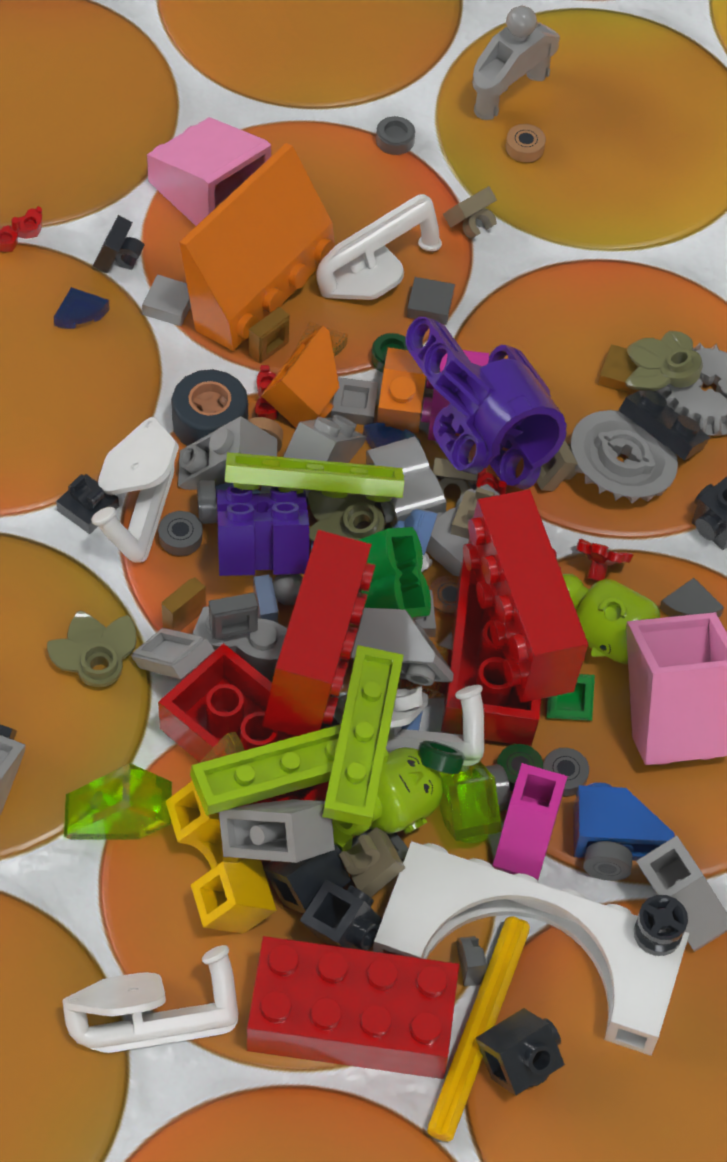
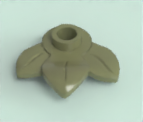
M668 331L661 340L643 338L627 347L629 357L639 367L628 377L625 383L626 387L641 391H657L668 384L679 388L688 387L694 384L700 377L703 368L702 358L698 352L693 350L692 339L682 332Z
M311 491L308 494L311 512L318 521L309 529V539L313 542L318 530L355 540L384 530L385 521L381 510L376 507L377 502L367 499L366 495L348 493V496L344 498H332L323 495L322 491ZM362 521L371 523L367 528L356 529L357 524Z
M78 611L70 623L68 639H56L47 642L49 657L58 668L78 673L80 679L90 686H109L121 676L123 670L122 660L135 649L137 642L135 625L130 616L126 615L113 621L106 628L89 614ZM100 664L107 666L103 670L93 669L94 666Z

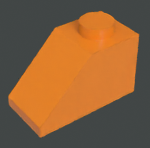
M324 325L302 340L261 395L295 428H297L301 421L316 420L317 417L325 418L334 407L330 400L340 388L330 331Z
M388 348L376 428L412 433L419 432L426 376L408 350Z

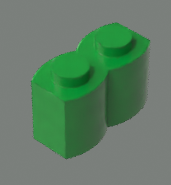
M387 528L359 539V541L372 544L367 563L376 565L369 591L362 590V593L368 594L364 608L406 610L414 620L429 616L431 611V595L427 581L421 572L423 553L419 537L414 528Z

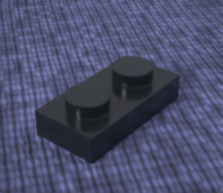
M639 390L627 396L619 408L622 414L684 461L702 451L710 439L707 434L700 430V426L695 420L674 412L667 405L666 399L657 392Z

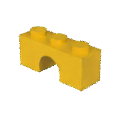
M193 781L167 799L165 802L177 842L197 848L206 857L211 867L209 872L191 884L203 928L244 934L276 912L275 903L261 860L223 857L219 812L206 816Z

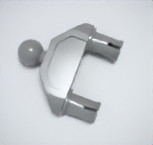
M522 5L511 9L506 18L507 27L493 36L475 64L472 80L473 87L477 92L474 113L480 119L492 120L494 115H498L500 95L508 89V86L524 74L534 81H543L546 77H549L551 56L558 50L560 35L548 26L538 22L535 12L529 7Z

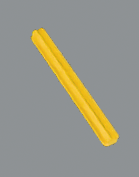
M510 916L505 919L428 1124V1134L440 1141L450 1142L454 1138L483 1059L475 1038L496 1024L529 934L530 924L525 920Z

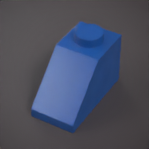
M601 782L592 783L587 786H578L573 806L574 857L585 858V851L589 845L601 841H610L628 848L633 855V861H637L675 837V833L627 788L612 787L610 784Z

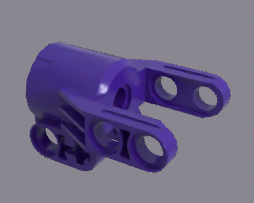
M423 316L416 318L407 330L405 338L406 347L434 389L450 402L447 407H444L437 414L433 425V435L453 467L469 474H477L490 464L500 480L505 481L507 485L520 489L531 488L539 478L541 466L547 463L560 450L567 434L565 418L551 399L548 386L519 349L508 345H499L491 352L488 364L480 366L471 363L445 325ZM430 329L429 338L423 347V337L426 331ZM447 353L446 365L443 371L440 372L441 360ZM476 444L475 456L472 462L469 464L468 457L472 446ZM523 458V471L518 478H516L517 465L519 461Z

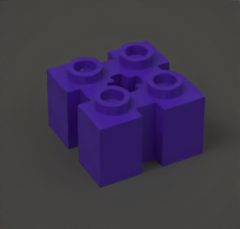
M230 486L226 490H217L219 576L255 575V570H273V575L305 573L309 560V517L305 489L300 494H297V490L283 493L278 491V487H271L270 493H253V490H242L234 486Z

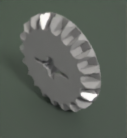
M699 343L693 348L694 351L700 354L703 362L699 379L688 387L679 388L668 384L654 392L662 395L666 399L667 405L674 412L695 420L699 424L700 430L710 436L726 435L727 352L719 350L717 343L712 348H704ZM704 383L708 386L714 383L717 385L716 391L712 389L704 391L701 389L702 384Z
M599 411L586 416L574 428L568 444L571 446V452L578 463L575 466V471L585 474V484H597L599 494L605 490L612 492L615 501L622 496H626L631 503H634L639 498L648 502L654 495L662 496L665 490L671 486L677 473L678 461L676 454L620 411ZM621 453L628 457L624 462L616 459Z

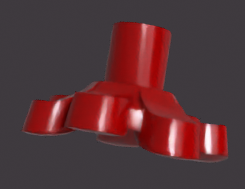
M579 539V542H577L576 551L584 553L589 560H592L587 577L598 581L605 579L609 565L613 566L616 563L622 564L623 562L630 563L634 555L625 552L608 551V546L590 543L584 539Z

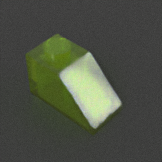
M481 761L471 766H462L460 774H449L439 771L443 786L439 807L445 827L456 841L477 843L486 840L489 837L488 834L502 832L495 777Z
M129 763L66 794L64 837L71 840H135L171 825L165 801L172 796V782Z

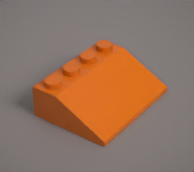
M285 143L179 242L195 331L234 351L245 339H249V329L278 307L281 308L283 303L297 289L302 288L306 284L309 277L317 270L321 260L334 248L332 221L292 145Z

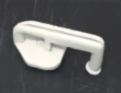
M425 194L417 195L334 246L321 260L316 271V280L321 295L325 298L373 300L396 287L404 277L403 265L385 245L418 224L421 229V237L418 240L420 248L431 252L439 250L442 246V241L439 238V226L431 198Z
M150 417L142 422L107 454L98 479L99 486L108 495L140 490L128 530L115 516L116 509L113 507L99 510L91 519L92 524L98 526L103 534L134 563L144 562L149 556L174 476V462L179 449L175 439L154 417Z
M472 685L459 690L455 694L456 698L460 699L462 705L463 735L401 728V726L410 724L427 707L428 695L422 692L423 705L421 707L400 712L393 710L386 746L387 752L402 747L418 749L420 742L434 741L460 750L465 756L463 766H471L478 763L484 755V709L481 697L483 687L481 685ZM347 695L337 697L339 699L334 718L339 724L342 721Z
M226 945L217 946L202 956V962L208 964L215 1003L142 1015V1012L158 1008L166 1002L161 976L156 973L144 972L105 978L62 1000L65 1024L69 1035L78 1044L104 1053H113L222 1035L230 1032L238 1022L239 1013L234 974L228 956L229 947ZM87 1013L102 1016L131 1014L132 1019L89 1026Z

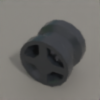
M656 895L648 898L642 904L634 926V938L638 946L646 953L654 956H665L673 953L679 947L688 924V913L684 905L676 898L668 895ZM666 929V932H660V930Z

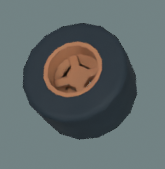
M210 369L199 370L187 375L176 385L171 397L173 430L179 440L186 446L240 416L248 420L249 403L247 391L237 378L227 372Z

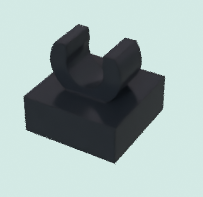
M120 215L117 216L96 257L93 267L108 273L114 260H116L121 267L129 270L133 269L145 246L143 242L136 238L126 237L133 222Z
M81 474L68 486V491L56 501L59 513L91 534L98 527L92 524L91 519L93 515L106 507L117 509L119 507V499L116 495L106 494L98 482L87 474Z

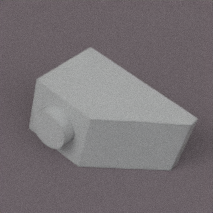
M293 799L247 804L219 812L223 857L297 863L335 850L332 819L322 817L325 801Z

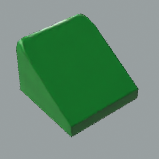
M579 674L574 692L547 697L546 718L592 721L595 675Z

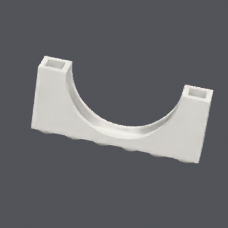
M411 841L403 862L405 869L399 873L374 940L373 952L427 959L433 949L446 936L473 921L501 915L522 916L540 920L571 937L583 948L596 966L602 978L608 1002V1022L604 1040L652 1056L689 936L688 932H684L679 947L673 953L665 956H654L641 949L634 938V926L638 916L633 915L630 910L621 905H603L586 899L584 895L575 890H558L540 884L532 876L521 873L512 875L494 869L490 863L476 858L467 860L449 854L447 850L439 845L431 843L422 845ZM661 929L660 932H666V929Z

